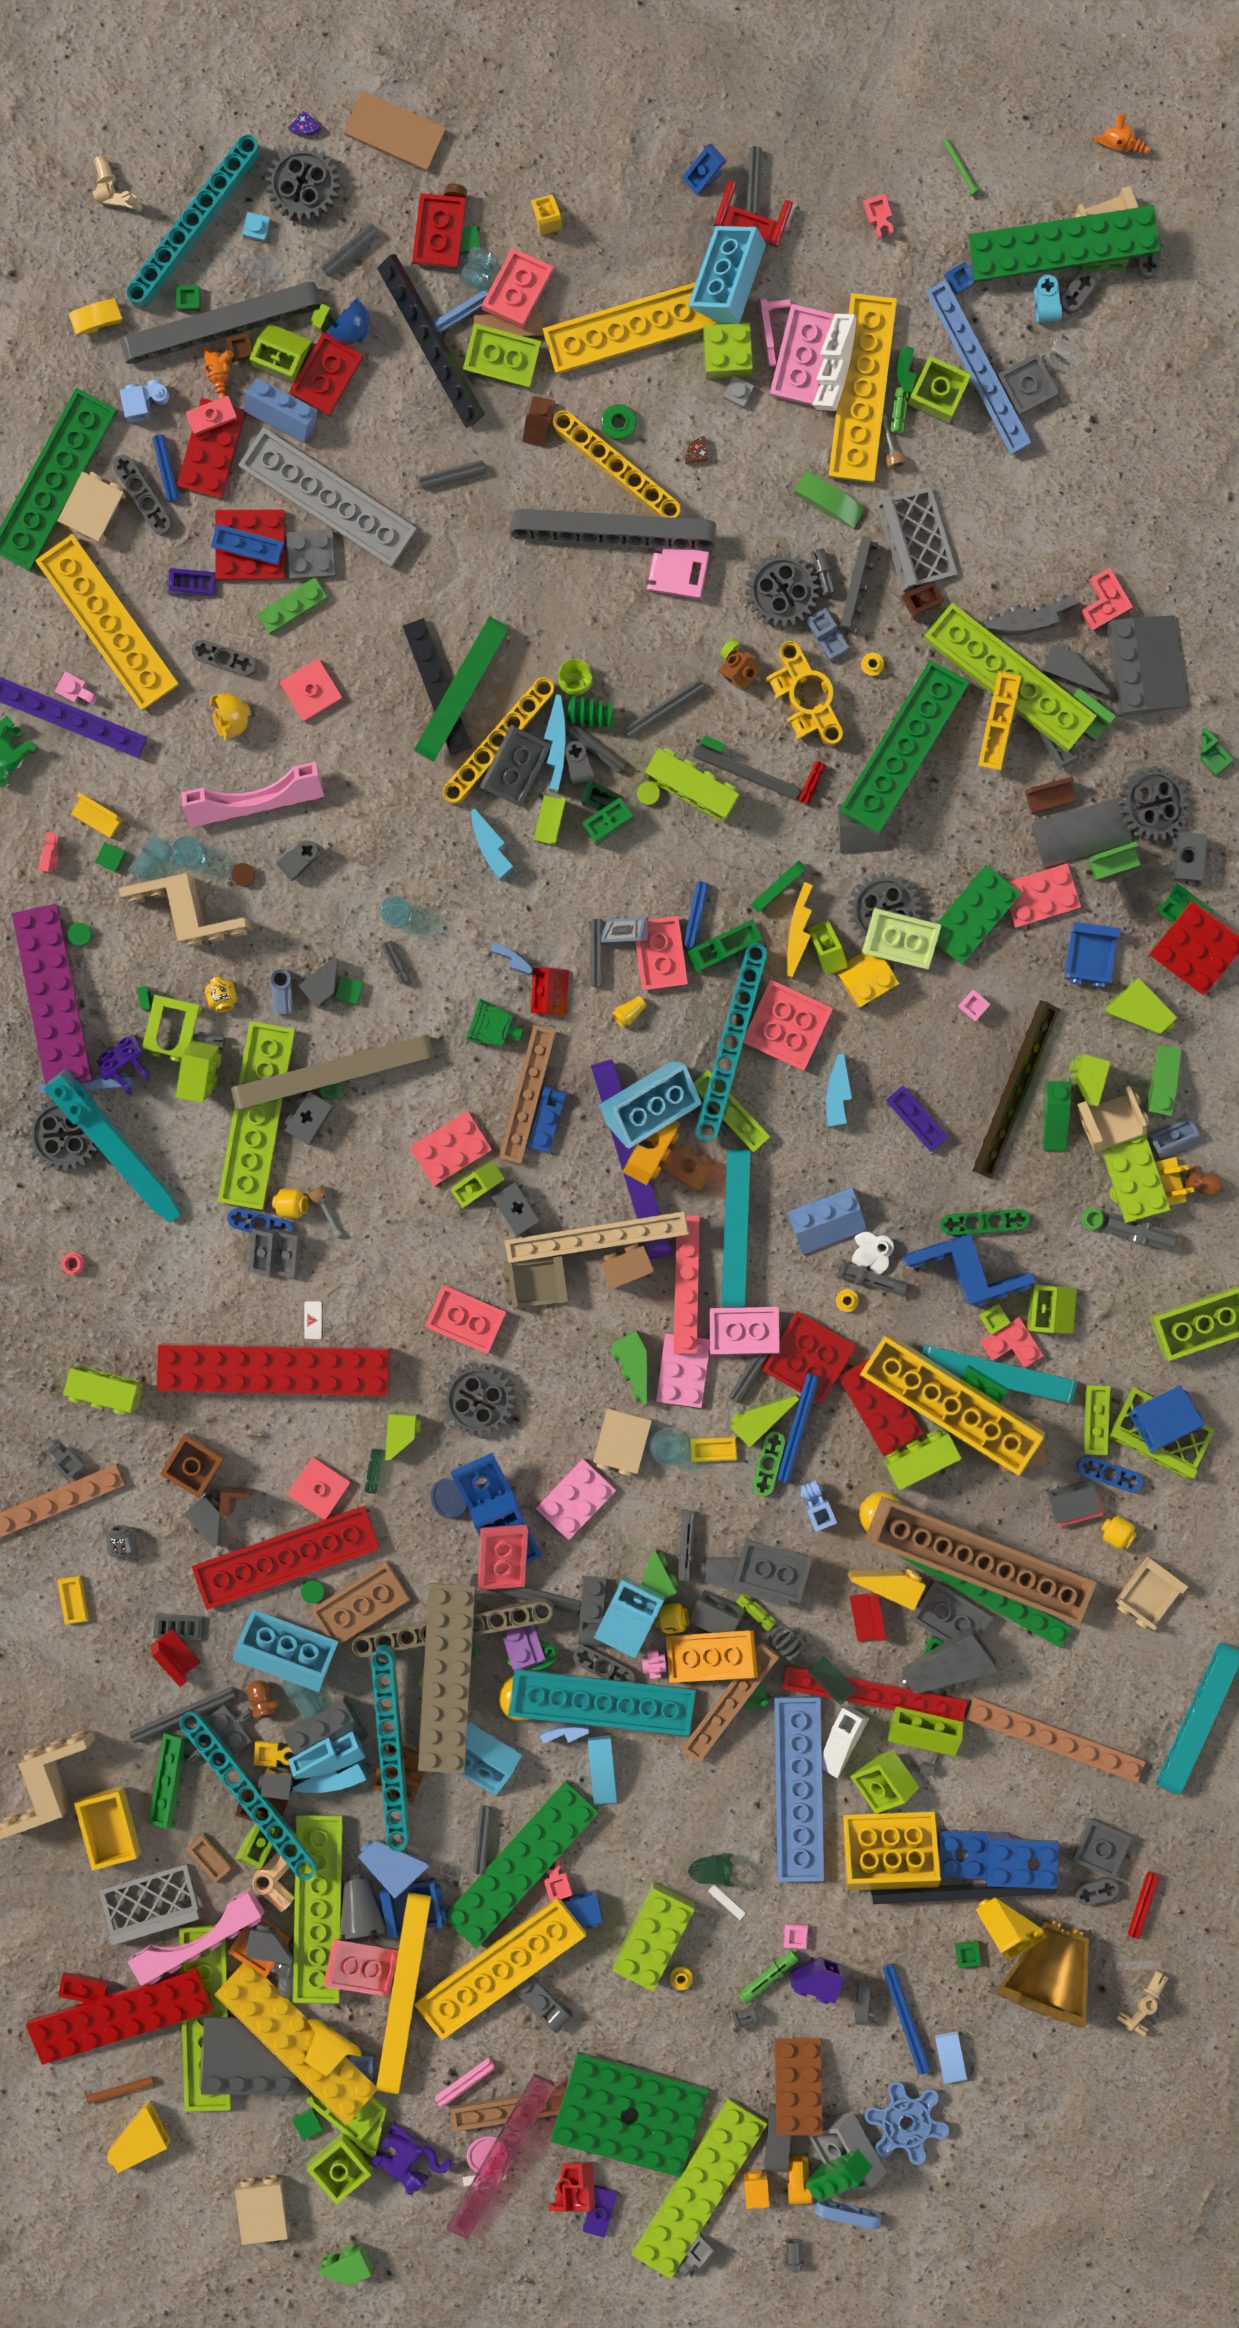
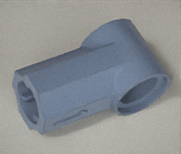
M277 969L270 976L273 1014L293 1013V976L286 969ZM279 973H284L287 976V982L283 986L278 985L276 982V976Z

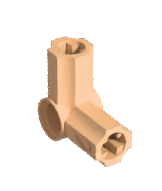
M276 1852L261 1869L255 1872L252 1886L255 1892L262 1894L280 1912H283L292 1903L295 1896L278 1881L290 1867L280 1854ZM266 1877L269 1883L262 1886L258 1884L257 1879Z

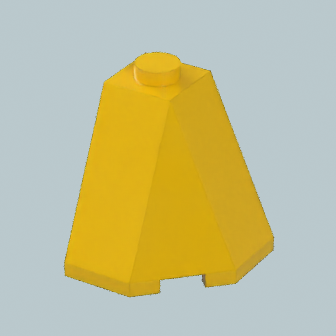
M996 1897L983 1900L979 1904L980 1907L976 1909L999 1951L1008 1962L1047 1938V1935L1040 1927Z

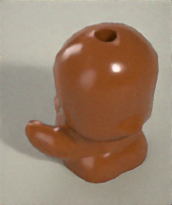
M1196 1165L1188 1169L1185 1188L1194 1187L1200 1194L1215 1197L1222 1192L1223 1181L1216 1174L1202 1173L1200 1167Z
M262 1680L252 1682L247 1688L250 1705L254 1706L252 1710L254 1719H263L275 1715L276 1708L280 1705L279 1700L271 1702L270 1687L268 1683Z

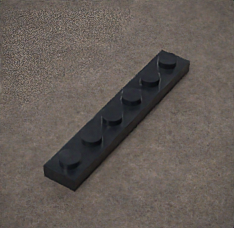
M422 618L402 627L435 712L447 692L449 684L425 620ZM459 716L446 739L451 756L472 748L461 716Z

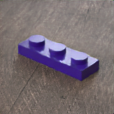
M903 1085L885 1100L929 1152H932L948 1138Z

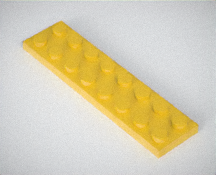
M694 282L542 329L555 373L558 375L703 331L704 325H721L726 323H718L689 308L688 305L696 284Z
M851 293L848 314H855L857 319L850 364L836 410L828 478L874 483L897 303L896 298Z
M73 534L35 560L141 711H144L179 686L175 677Z
M557 1897L417 1999L414 2005L441 2040H443L584 1938L586 1931L560 1898Z
M242 1963L214 1994L345 2125H348L378 2090L346 2056L327 2076L305 2062V2058L314 2039L315 2032L308 2023L307 2018L288 1999L281 1997L278 1989L266 1977L246 1964Z

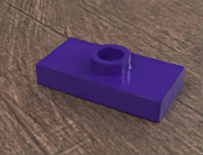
M598 2185L594 2186L595 2210L587 2211L583 2232L605 2238L617 2195L616 2190Z

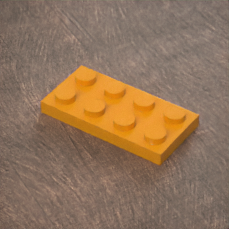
M754 1630L666 1636L670 1683L758 1677Z

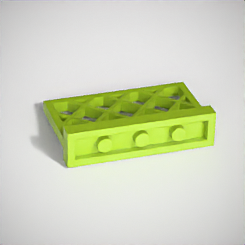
M1133 1387L1113 1428L1108 1433V1438L1187 1480L1194 1479L1198 1471L1196 1469L1215 1430L1204 1424L1201 1429L1207 1432L1202 1442L1196 1443L1193 1433H1190L1188 1435L1192 1445L1181 1448L1179 1441L1176 1440L1174 1443L1177 1450L1169 1452L1162 1447L1159 1451L1151 1454L1137 1428L1127 1430L1120 1426L1124 1417L1129 1416V1413L1126 1414L1128 1409L1130 1408V1411L1134 1409L1132 1401L1135 1395L1143 1398L1144 1403L1153 1399L1150 1395ZM1193 1447L1196 1457L1191 1464L1184 1459L1182 1450Z

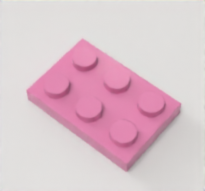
M779 1307L710 1308V1354H780Z
M665 1333L656 1402L702 1408L710 1339L697 1337V1354H674V1334Z
M583 1458L536 1507V1510L570 1540L610 1498L616 1489Z

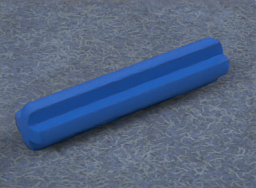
M163 434L155 435L152 439L166 498L169 503L177 502L180 500L166 438Z
M698 881L696 884L684 940V947L692 949L696 947L709 887L707 882Z

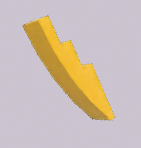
M1000 670L998 672L978 766L997 770L1002 768L1022 677L1020 674Z
M804 882L797 899L789 929L787 977L790 979L793 977L811 936L803 932L812 910L804 907L813 885Z

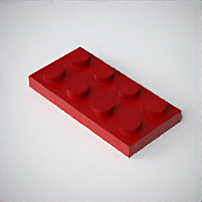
M201 397L199 407L213 401ZM233 406L237 419L198 435H194L193 431L191 432L177 482L178 488L222 500L246 412L243 409Z
M869 1357L840 1374L838 1379L882 1455L885 1456L920 1436L923 1432L907 1404L860 1375L871 1358Z

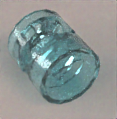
M471 247L466 258L468 265L463 266L459 280L471 288L486 291L491 280L489 273L494 272L498 261L497 256L485 249Z
M181 837L172 846L174 860L187 869L199 868L206 860L205 847L192 837Z
M399 896L387 898L380 908L382 919L393 928L407 926L413 917L410 904Z

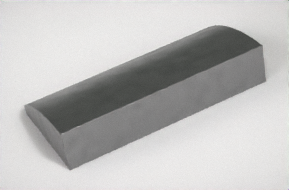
M1114 798L1032 823L1031 827L1044 869L1132 843L1131 830H1127L1129 822L1122 823L1126 816L1125 814L1118 813L1123 809V806L1118 805L1117 802L1123 801V798Z

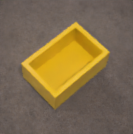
M124 1786L79 1797L74 1805L91 1869L96 1870L137 1859L141 1849Z

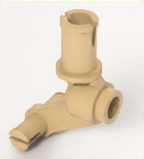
M99 156L95 158L93 162L99 176L97 180L98 186L93 191L96 202L98 204L128 207L136 212H141L143 206L137 196L130 194L128 191H124L122 194L115 192L113 185L116 177L111 172L108 157Z
M1155 1971L1148 1988L1143 1990L1147 1996L1138 2001L1139 2011L1133 2017H1129L1122 2011H1119L1118 2016L1115 2018L1125 2024L1128 2030H1134L1143 2037L1146 2035L1148 2028L1139 2022L1146 2015L1156 2012L1158 2007L1156 2000H1160L1159 1995L1168 1981L1166 1976L1162 1977L1163 1974Z

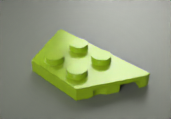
M314 2094L307 2097L306 2102L368 2155L372 2158L375 2157L387 2110L385 2104L373 2095L348 2125H345Z

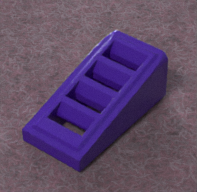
M169 568L167 594L215 596V572ZM175 577H180L179 587H175ZM185 577H189V588L184 587ZM194 577L198 578V588H194ZM204 578H208V589H203Z

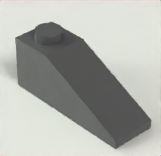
M1060 643L1057 645L1053 644L1041 672L1049 678L1078 689L1080 688L1083 691L1105 699L1110 690L1075 652L1070 651L1071 648Z

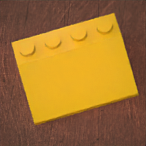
M935 1812L843 1815L846 1891L939 1887L941 1880Z

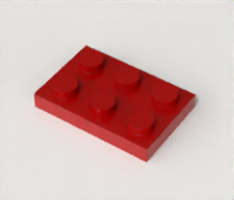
M420 193L412 257L414 265L459 268L466 198Z
M323 332L289 393L330 417L364 357L361 353L347 345L336 342Z

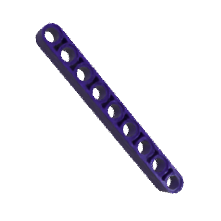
M613 1059L591 1065L602 1103L622 1091ZM610 1129L623 1171L637 1144L627 1148ZM623 1173L637 1219L660 1215L650 1180L645 1185ZM667 1238L644 1241L650 1260L672 1254Z

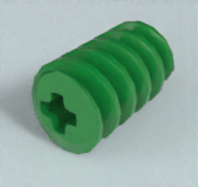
M573 695L569 702L566 723L571 718L572 724L576 725L580 719L581 726L584 727L587 721H589L590 727L594 728L598 722L600 730L607 724L608 730L612 731L615 709H613L611 701L604 707L603 700H600L596 706L594 698H591L589 703L586 704L585 697L582 696L580 701L577 702L576 696Z

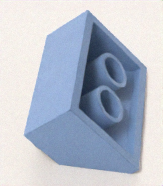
M851 1187L786 1212L802 1255L867 1230L861 1209Z

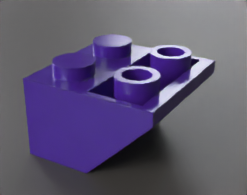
M818 1957L791 1970L789 1974L791 1988L794 1989L795 1993L802 1996H807V1994L815 1996L816 2000L824 2004H829V2002L836 2004L845 1978L841 1964L822 1957Z

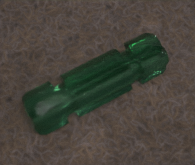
M373 1448L371 1450V1461H369L366 1477L368 1481L365 1483L364 1489L366 1493L375 1494L377 1492V1481H379L382 1465L380 1460L383 1459L384 1453L381 1449Z

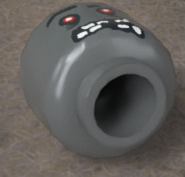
M127 1525L112 1527L106 1535L108 1554L111 1557L117 1558L118 1561L130 1559L131 1555L137 1551L135 1531Z

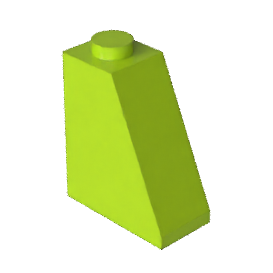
M1139 978L1134 979L1102 1010L1105 1015L1156 1035L1162 1032L1164 1034L1168 1033L1175 1026L1173 1021L1177 1018Z

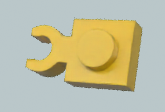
M256 1740L253 1765L277 1767L278 1760L285 1765H290L285 1753L292 1752L289 1746L279 1749V1742Z

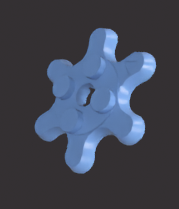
M895 2081L888 2086V2094L891 2098L890 2104L883 2109L876 2107L868 2108L865 2111V2119L869 2124L878 2125L883 2130V2137L875 2145V2151L878 2156L888 2157L894 2149L903 2148L908 2152L910 2161L915 2165H920L926 2159V2153L923 2149L924 2141L931 2137L937 2139L946 2138L949 2134V2128L946 2123L935 2121L930 2115L932 2107L937 2104L939 2099L938 2093L935 2090L926 2089L920 2097L910 2098L906 2095L903 2084ZM904 2116L910 2117L913 2123L909 2127H903L900 2124L901 2119Z

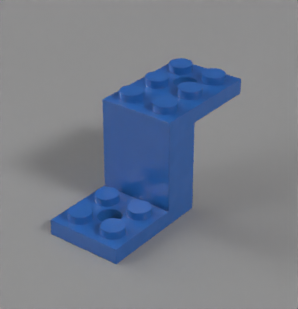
M968 1234L901 1255L904 1265L910 1266V1268H917L925 1265L924 1260L931 1258L934 1261L947 1258L948 1253L963 1300L974 1307L987 1303L986 1299L990 1297L1000 1299L1009 1296L1008 1291L1011 1290L1018 1292L1031 1288L1030 1284L1035 1283L1033 1273L1024 1272L987 1285L972 1237Z

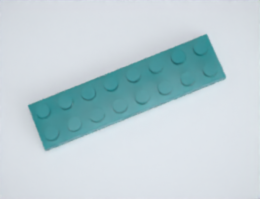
M514 1669L508 1715L510 1717L689 1736L696 1690L675 1686Z

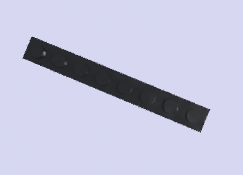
M389 255L377 267V270L465 428L472 427L485 413L397 255Z

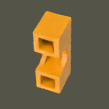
M675 1120L647 1137L645 1140L651 1143L653 1149H647L637 1144L622 1172L645 1185L648 1184L650 1178L656 1179L662 1168L658 1166L660 1160L665 1162L671 1151L667 1147L670 1143L674 1145L680 1135L677 1132L680 1122Z

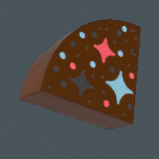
M705 436L697 438L689 445L685 455V464L708 461Z

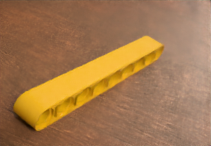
M408 1893L376 2087L379 2092L399 2095L431 1903V1896Z

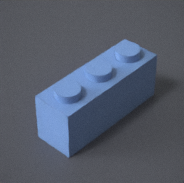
M256 378L246 392L243 409L244 412L303 443L315 428L318 412L317 409Z

